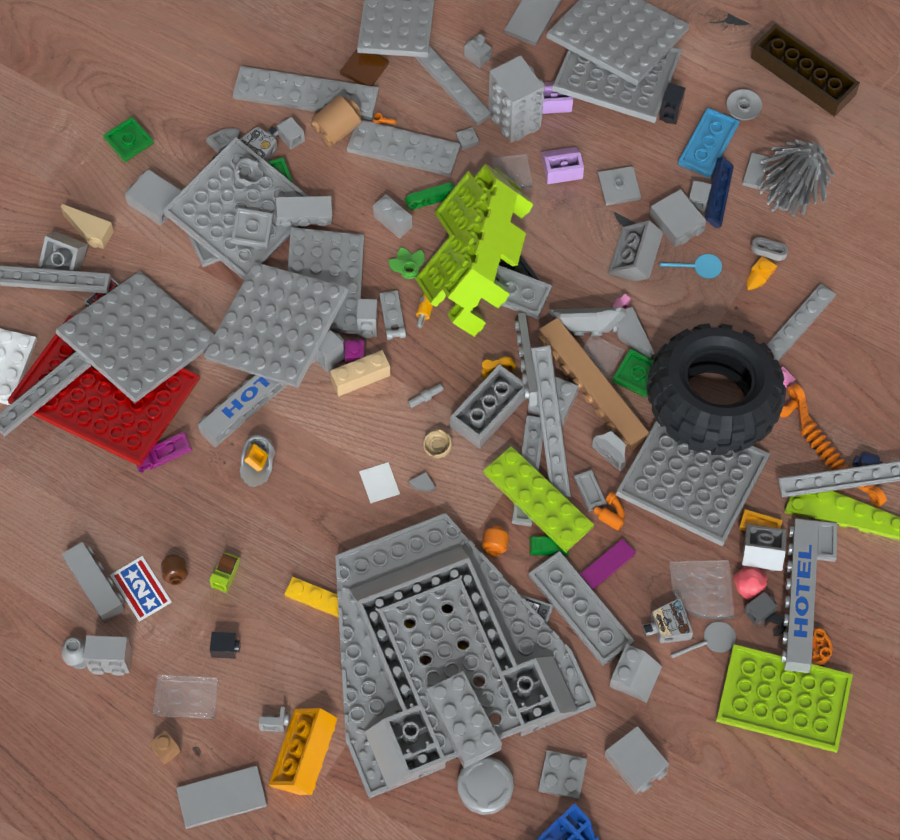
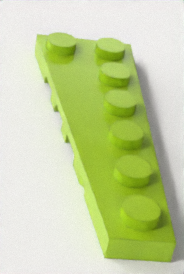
M834 491L791 496L784 512L807 519L810 517L824 522H835L841 527L849 526L857 528L859 531L871 532L876 535L900 540V517Z

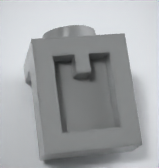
M281 706L280 718L271 714L259 717L260 731L285 732V725L289 726L290 717L289 713H286L285 707Z

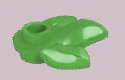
M401 247L397 253V259H389L388 263L394 272L401 273L406 279H413L418 275L419 268L424 264V253L422 250H419L412 255L408 250Z

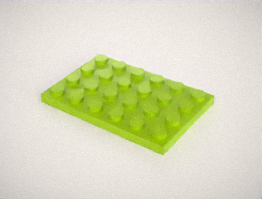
M734 644L716 722L837 753L853 674L811 664L809 673L784 670L785 663L781 662V656Z

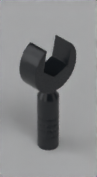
M779 615L768 617L765 626L770 622L777 624L779 630L773 636L781 635L786 626H783L784 619Z

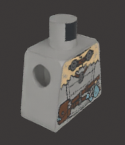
M681 598L652 611L650 616L651 623L642 625L645 637L656 634L659 643L691 640L693 635Z

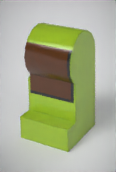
M226 552L223 553L219 565H217L214 574L212 573L209 580L212 588L228 593L239 567L240 557Z

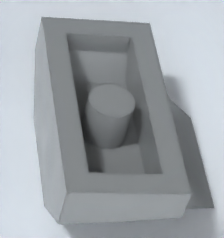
M612 431L593 438V449L619 471L625 467V442Z

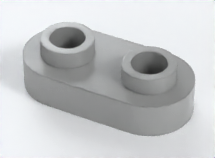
M762 237L755 238L752 241L751 250L756 255L776 261L785 260L787 257L788 247L782 243Z

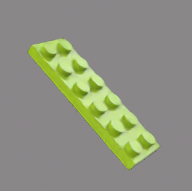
M512 446L483 470V474L565 552L593 529L594 524Z

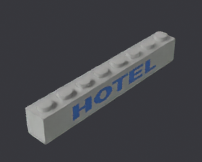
M257 375L250 380H246L238 391L232 392L224 403L218 404L210 415L203 417L199 421V433L210 444L217 447L284 389L287 384Z
M795 519L794 525L789 528V537L792 538V543L788 545V555H791V561L788 560L787 572H790V578L786 580V590H789V596L785 597V608H788V614H784L783 626H787V632H783L782 644H786V650H782L781 662L785 663L784 670L809 673L811 668L819 521Z

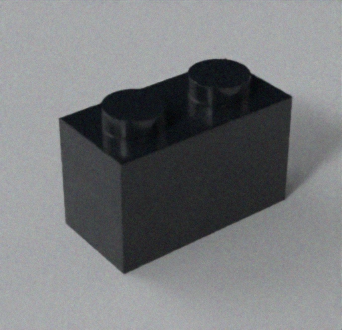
M668 83L662 100L659 120L668 124H677L683 106L685 87Z

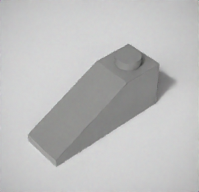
M633 307L627 308V314L611 331L615 332L617 338L632 350L654 360L655 353Z

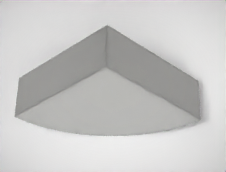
M426 472L409 481L410 486L415 490L426 492L436 490Z

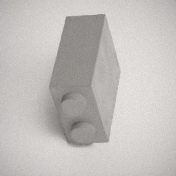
M147 170L138 177L137 182L127 189L125 197L128 205L162 226L168 219L163 214V209L181 190L152 171Z
M681 189L652 205L650 208L649 216L674 247L686 244L690 238L701 235L705 230V218Z
M638 726L605 751L604 757L635 794L640 791L644 793L652 786L651 782L656 778L658 781L661 780L668 773L669 763Z

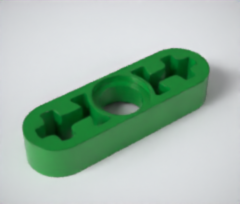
M446 183L409 194L405 197L407 208L415 210L442 202L455 188L454 183Z

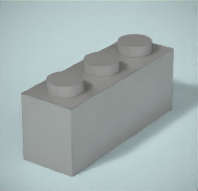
M331 196L276 197V225L288 227L290 225L308 226L310 224H317L319 226H326L331 224Z

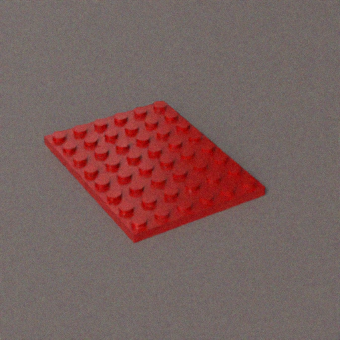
M69 315L64 323L73 318V316ZM55 334L7 399L8 403H14L76 351ZM91 365L32 415L141 467L200 380V377L182 368L134 403Z

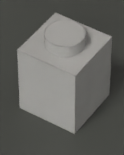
M292 117L281 121L277 125L278 137L290 150L305 141L304 131Z
M693 181L689 200L696 209L703 212L706 211L711 184L704 181Z

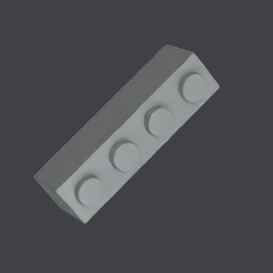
M83 542L62 553L64 561L103 623L124 611L122 604L125 602L119 592L115 594L112 589L115 587L109 577L105 578L102 574L105 570L99 561L95 563L93 559L95 554L90 546L85 547Z

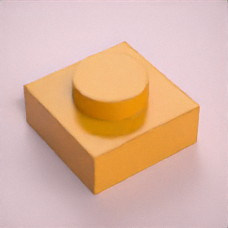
M252 444L249 446L244 461L255 470L260 471L265 465L268 454L256 444Z

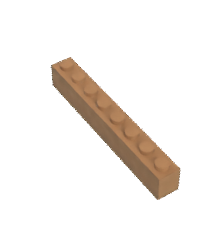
M558 317L540 328L538 334L540 344L542 346H551L553 360L558 361L562 372L566 376L569 375L573 384L579 386L578 390L580 389L584 394V400L595 408L596 415L606 422L607 429L626 443L625 448L628 452L645 442L649 435L647 429Z

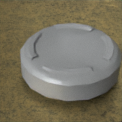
M486 757L461 769L457 780L458 795L463 805L470 811L481 815L494 814L504 809L510 802L514 791L513 776L509 768L500 760Z

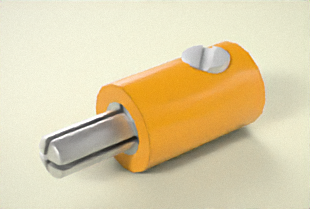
M422 294L419 300L420 304L416 313L418 317L416 327L418 328L423 327L424 321L429 319L433 308L425 294Z

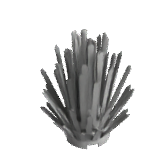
M795 140L796 143H786L794 147H773L771 150L783 151H777L774 153L777 155L761 161V163H767L785 157L784 160L764 168L763 172L776 169L768 174L764 181L758 184V188H761L768 183L760 191V194L770 187L767 205L779 195L770 209L772 212L780 208L779 210H788L787 214H789L794 208L792 217H794L799 205H801V215H804L806 206L809 205L812 191L814 205L817 203L818 179L822 202H825L827 197V181L831 182L826 168L831 175L835 176V174L826 162H829V160L825 156V150L813 141L809 143Z

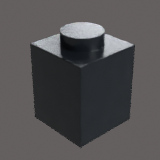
M212 632L210 642L211 657L236 659V652H240V640L237 639L236 633Z

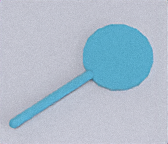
M711 254L701 255L697 258L695 264H659L661 267H695L696 273L706 279L717 277L722 270L719 258Z

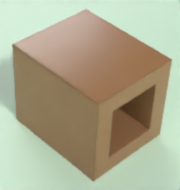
M166 730L149 742L152 751L164 765L181 753L178 745Z

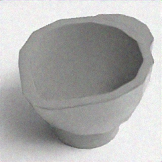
M68 637L64 641L61 654L63 661L67 665L73 666L75 669H83L87 666L83 659L85 641L78 637Z

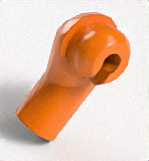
M790 400L787 405L783 406L780 417H788L798 407V403L795 400Z

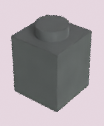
M763 592L746 605L744 613L758 627L768 617L775 614L778 606L772 596H768Z

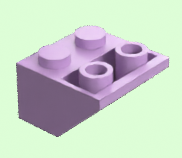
M555 81L543 82L545 89L543 93L542 114L572 112L573 97L552 91Z
M576 147L540 152L547 184L583 179L584 165L581 153Z

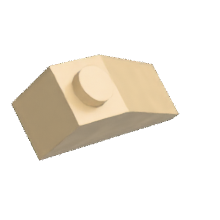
M61 205L63 216L90 246L102 249L106 247L114 233L111 222L67 205Z

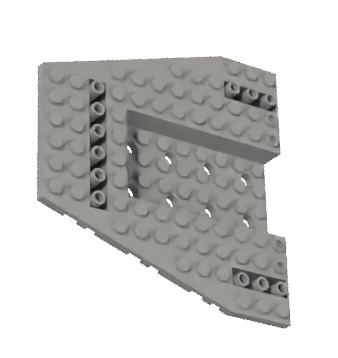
M446 513L335 555L345 739L369 799L444 769L447 761L458 757L426 697V689L462 671L465 673L487 717L489 718L492 714H498L501 717V721L498 724L491 723L500 740L518 732L521 737L596 707V703L572 650L561 641L555 631L549 628L543 618L517 593V590L503 578V575L485 555L479 552L473 542L468 540L461 532V529ZM449 604L453 607V611L451 613H444L442 607ZM407 619H412L416 625L413 628H407L404 622ZM464 640L468 642L469 647L465 650L459 649L457 646L459 641ZM424 655L431 658V662L427 665H423L419 661ZM476 677H482L485 680V684L478 687L473 683V680Z

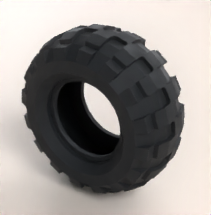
M709 323L700 324L691 331L685 329L670 339L668 344L665 343L657 352L648 375L647 396L649 403L652 404V413L661 427H666L668 436L677 443L681 440L688 444V449L699 453L703 449L711 451V455H724L730 450L737 453L750 448L757 441L763 440L772 431L774 425L779 420L785 403L786 387L783 384L785 378L778 360H774L772 350L764 342L759 344L755 341L754 334L743 330L742 333L732 330L733 325L721 323L718 327H711ZM702 373L720 374L735 382L741 389L744 398L739 402L728 405L713 404L699 397L691 388L688 380Z

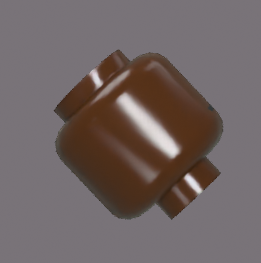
M172 554L168 555L161 562V573L165 582L171 585H179L187 578V564L184 558Z

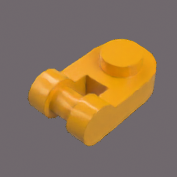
M504 356L495 361L484 360L482 362V377L486 379L499 364L509 372H512L516 367L513 358Z

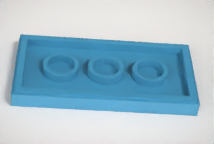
M707 107L677 165L711 178L715 171L717 158L723 156L740 121Z

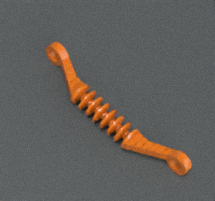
M797 383L788 386L787 391L790 398L798 403L801 436L809 435L806 438V442L813 441L810 447H818L815 450V454L822 453L819 457L820 460L827 458L824 465H832L829 471L851 468L850 465L842 466L845 463V459L838 460L841 454H833L836 450L835 447L828 448L832 442H824L827 438L826 435L819 437L822 430L818 429L815 431L818 425L809 416L806 397L801 386ZM878 486L855 487L868 493L871 502L877 507H880L887 501L884 492Z

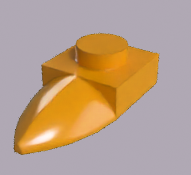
M761 256L748 275L747 290H753L762 286L774 273L777 265Z

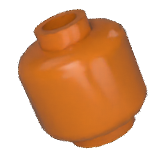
M492 526V528L485 530L482 548L486 551V554L500 556L506 552L509 534L501 526Z

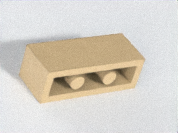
M383 350L331 370V382L339 397L389 377L390 365Z

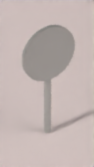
M725 622L711 623L705 629L703 642L673 653L671 657H677L704 645H707L712 651L719 653L729 651L736 641L735 631Z

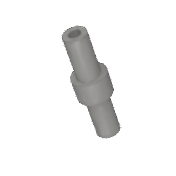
M438 384L429 390L425 389L420 392L419 396L407 402L409 407L413 408L422 402L426 403L431 400L432 396L444 390L443 386Z

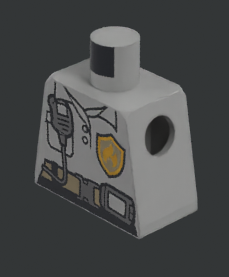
M256 127L239 140L268 162L278 149L275 138L279 133L274 127H270L266 132Z

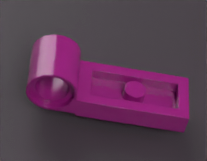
M182 432L155 445L141 467L137 466L138 471L143 473L146 469H154L192 451L187 433Z

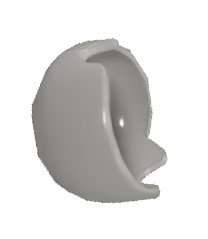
M242 158L234 166V176L238 182L245 186L254 185L262 179L263 169L259 168L257 161L250 158Z

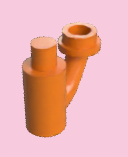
M611 491L606 498V502L610 506L614 504L617 514L607 508L601 509L596 506L593 513L599 516V520L619 531L625 522V512L616 496V492Z

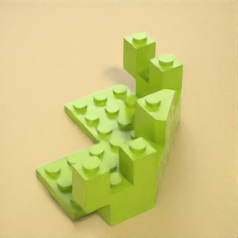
M487 164L481 168L476 176L467 171L434 212L449 234V238L415 278L429 302L435 307L446 296L454 301L456 304L447 315L453 324L474 337L486 324L481 314L473 310L478 305L480 299L483 298L499 308L510 295L505 286L496 281L495 277L500 258L511 266H516L521 255L526 233L510 222L512 214L514 213L523 218L534 205L521 192L522 189L517 182L499 169H492Z

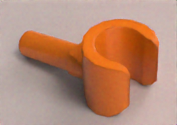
M376 113L374 115L375 119L372 120L373 123L381 125L383 123H397V120L383 118L380 113Z

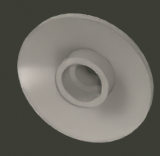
M740 89L729 95L726 107L734 118L751 120L760 114L762 101L755 92Z

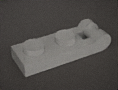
M398 291L379 293L387 340H393L394 337L406 338Z

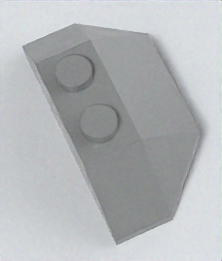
M622 307L549 309V313L554 319L558 317L573 336L583 337L584 333H591V336H602V333H609L627 314V310Z

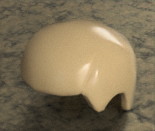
M438 429L431 431L425 436L423 447L426 454L435 459L444 458L451 451L452 439L448 433Z

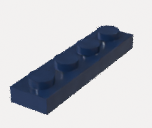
M724 157L717 158L705 214V220L715 228L722 227L734 168Z

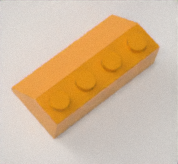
M321 708L294 709L268 785L298 795H312L338 718Z

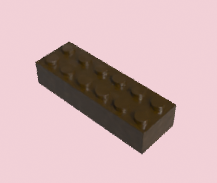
M776 24L753 45L751 58L834 117L857 94L859 81Z

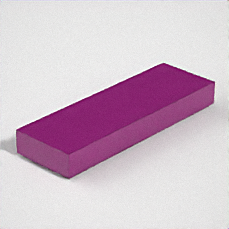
M621 539L584 570L580 576L594 590L634 557L636 552Z

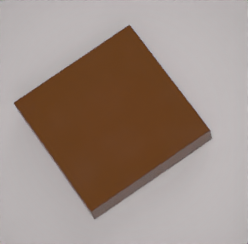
M356 49L340 70V75L358 84L373 86L389 65V61L376 54L357 53Z

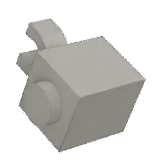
M479 34L466 42L464 57L480 69L492 58V48L485 43V37Z

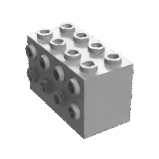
M521 55L490 70L488 110L491 112L493 123L500 127L503 137H507L510 143L515 140H521L531 132L538 131L541 128V121L543 119L544 83L536 77L534 69L528 66Z

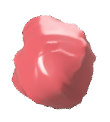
M743 566V569L734 575L737 591L747 600L755 599L766 589L768 578L761 568Z

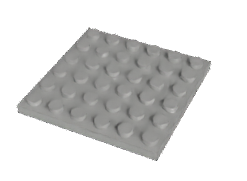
M579 0L547 32L546 38L637 86L689 30L690 25L644 0Z
M672 47L637 86L568 50L552 91L655 123L668 83L671 82L680 59L682 49Z
M235 137L163 209V214L245 280L254 262L264 264L290 237L291 227H300V225H290L288 227L276 225V197L309 196ZM250 158L258 162L259 168L263 169V177L257 184L245 186L236 180L234 166L240 159ZM237 207L273 213L267 249L231 243Z
M254 262L203 357L211 362L298 388L349 290L344 286Z
M141 271L56 329V334L134 403L204 353L215 336Z
M656 421L618 488L616 496L723 546L770 454L754 446L737 453L730 450L724 455H711V451L703 449L699 453L688 449V444L681 440L677 443L668 436L666 427H661Z

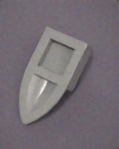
M235 128L220 130L208 136L206 142L217 153H220L235 137L238 138L240 130Z

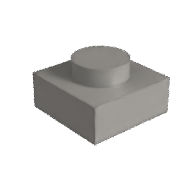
M473 127L456 132V138L461 144L462 150L479 145V139Z

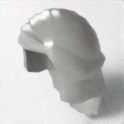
M253 435L243 445L240 474L244 483H247L249 487H256L257 485H262L263 482H267L272 472L275 450L274 444L269 438L262 435ZM252 444H256L268 454L265 465L260 471L255 470L244 461L249 446Z

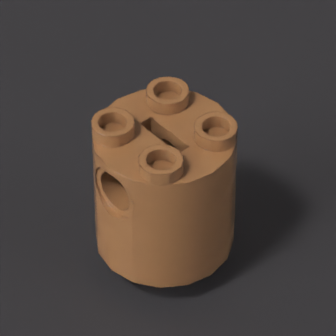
M340 95L314 115L310 121L312 123L311 127L316 133L320 132L322 134V139L328 147L334 146L362 123L358 105L352 99Z

